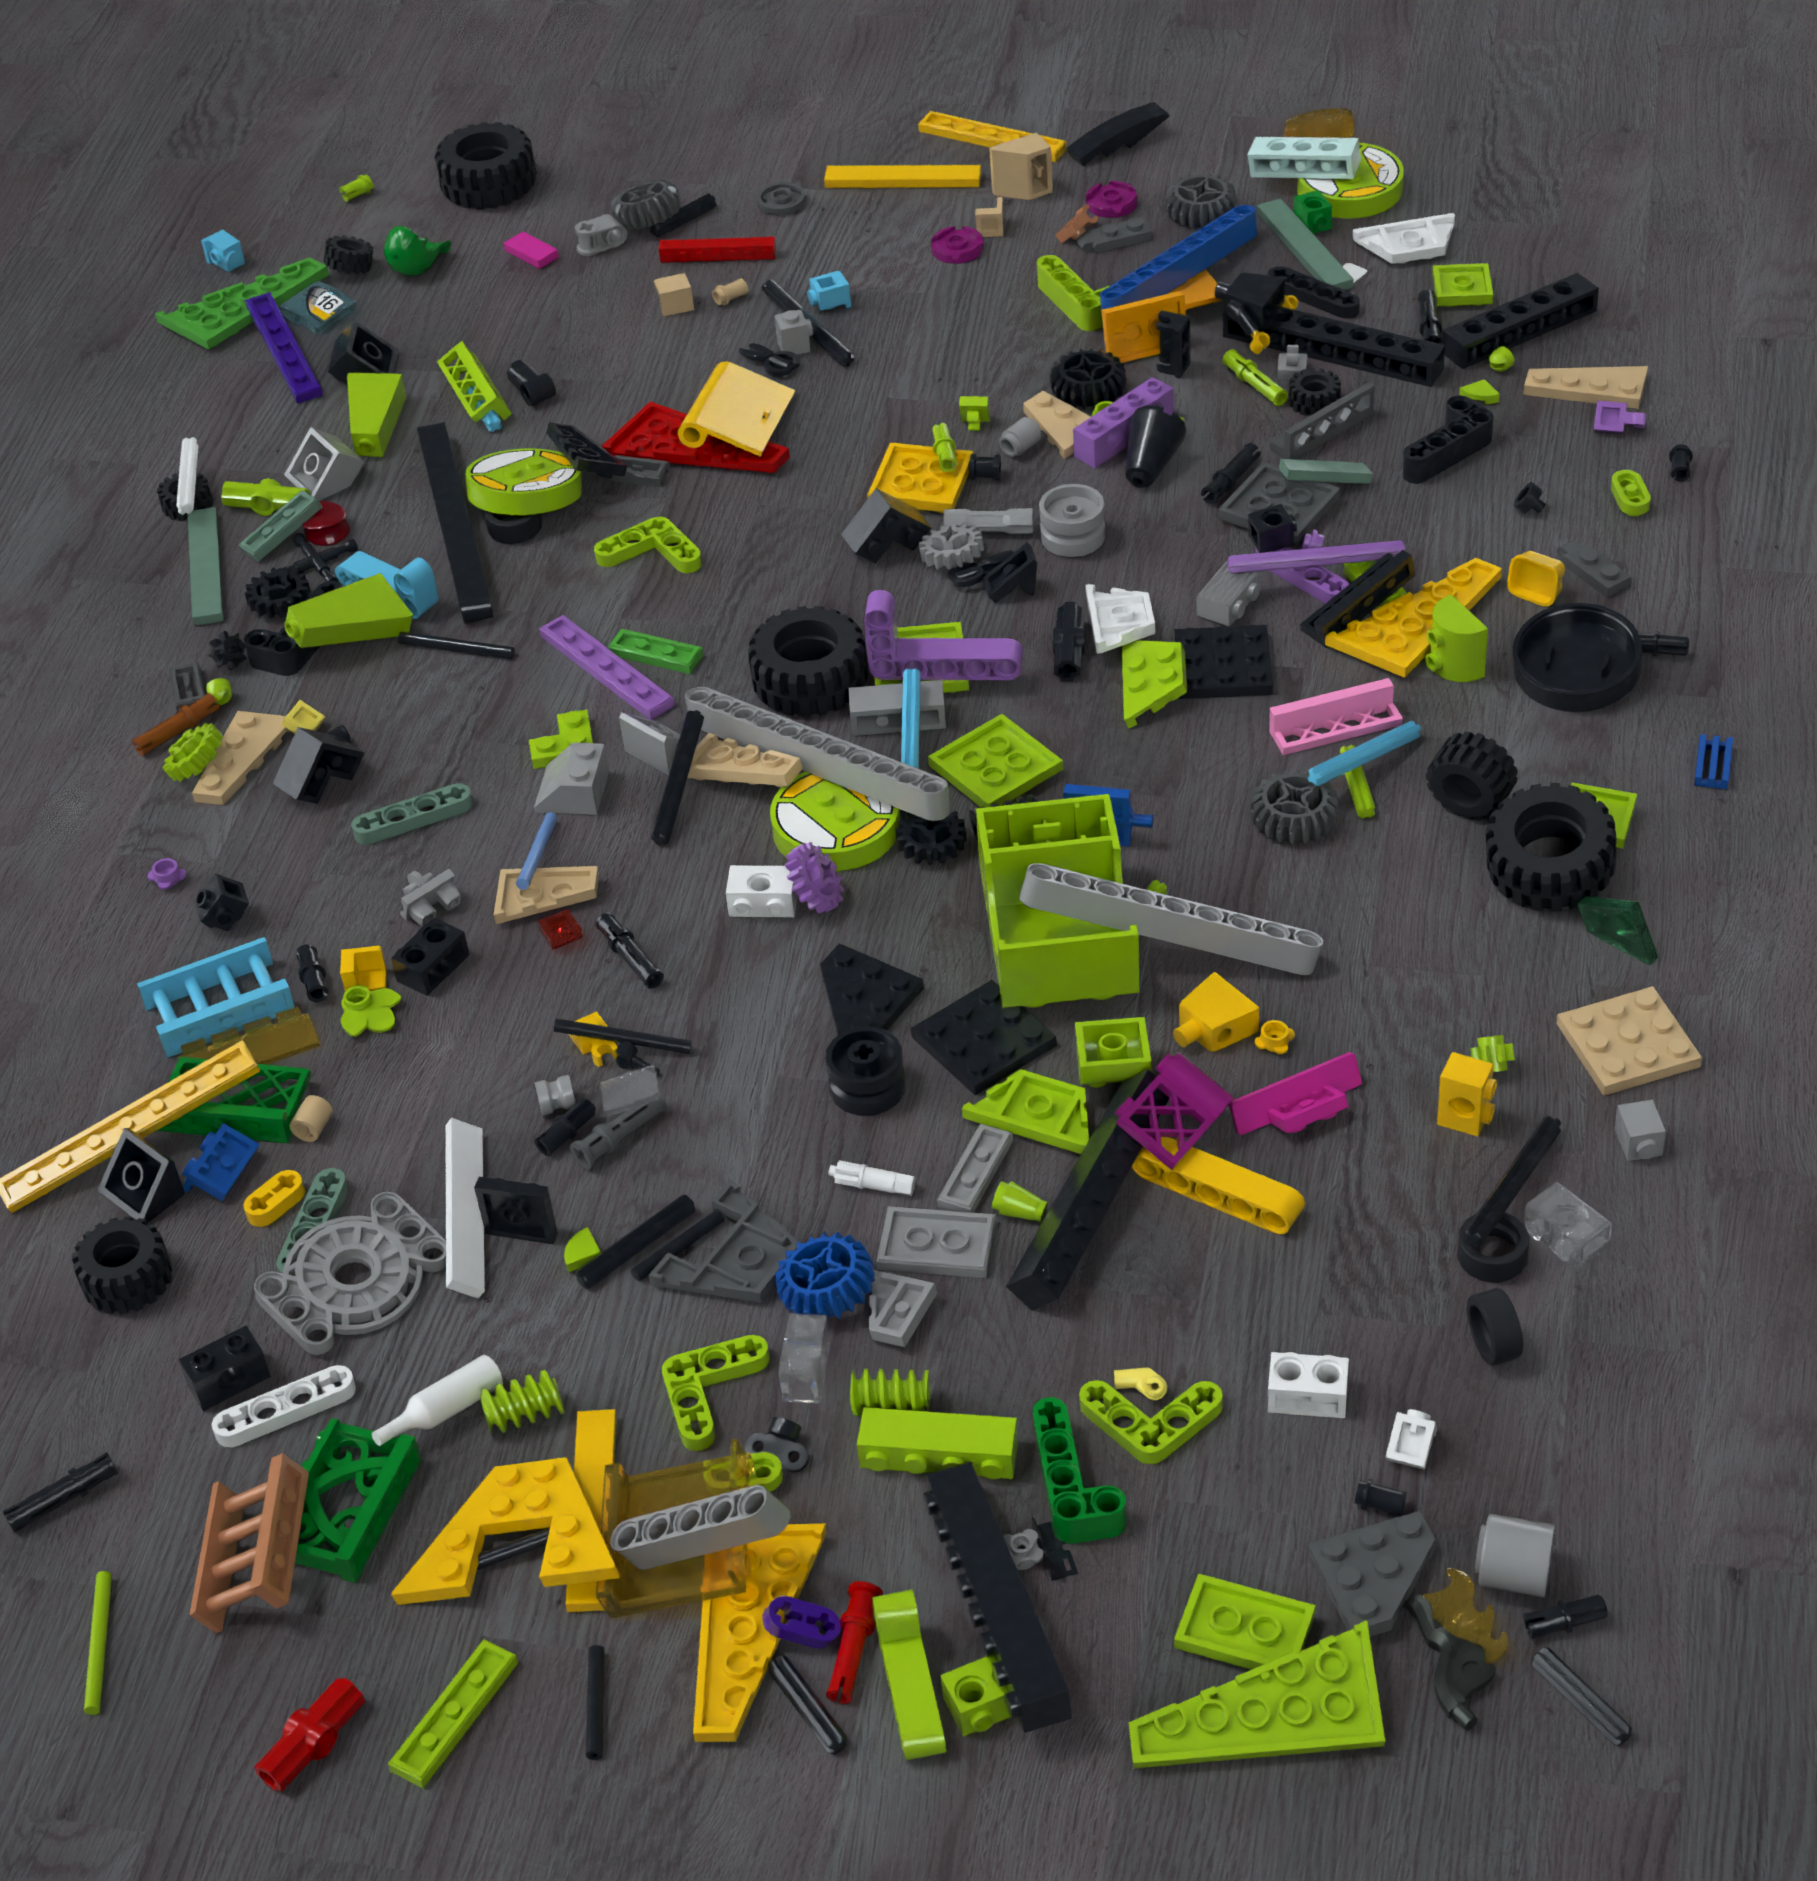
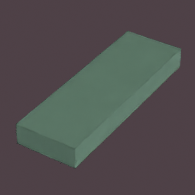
M1280 459L1279 469L1288 480L1369 484L1373 475L1364 463Z
M300 491L238 546L244 554L259 562L322 508L320 502L305 491Z

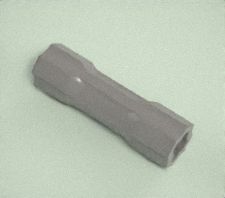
M1014 508L1006 511L944 509V526L956 523L957 527H961L963 524H967L968 528L975 526L977 531H981V533L1033 535L1034 513L1033 508Z

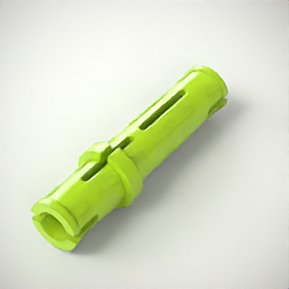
M1230 349L1224 354L1222 362L1236 373V377L1240 381L1248 382L1258 392L1273 402L1275 406H1281L1287 401L1288 392L1257 369L1255 362L1249 359L1246 360L1235 349Z

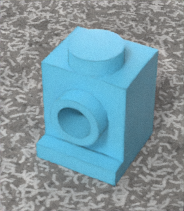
M221 230L201 240L208 264L214 263L227 272L245 264L240 241L226 231Z
M840 270L809 279L810 290L807 291V296L811 306L817 305L820 311L830 310L843 304L846 308L851 307L849 283Z

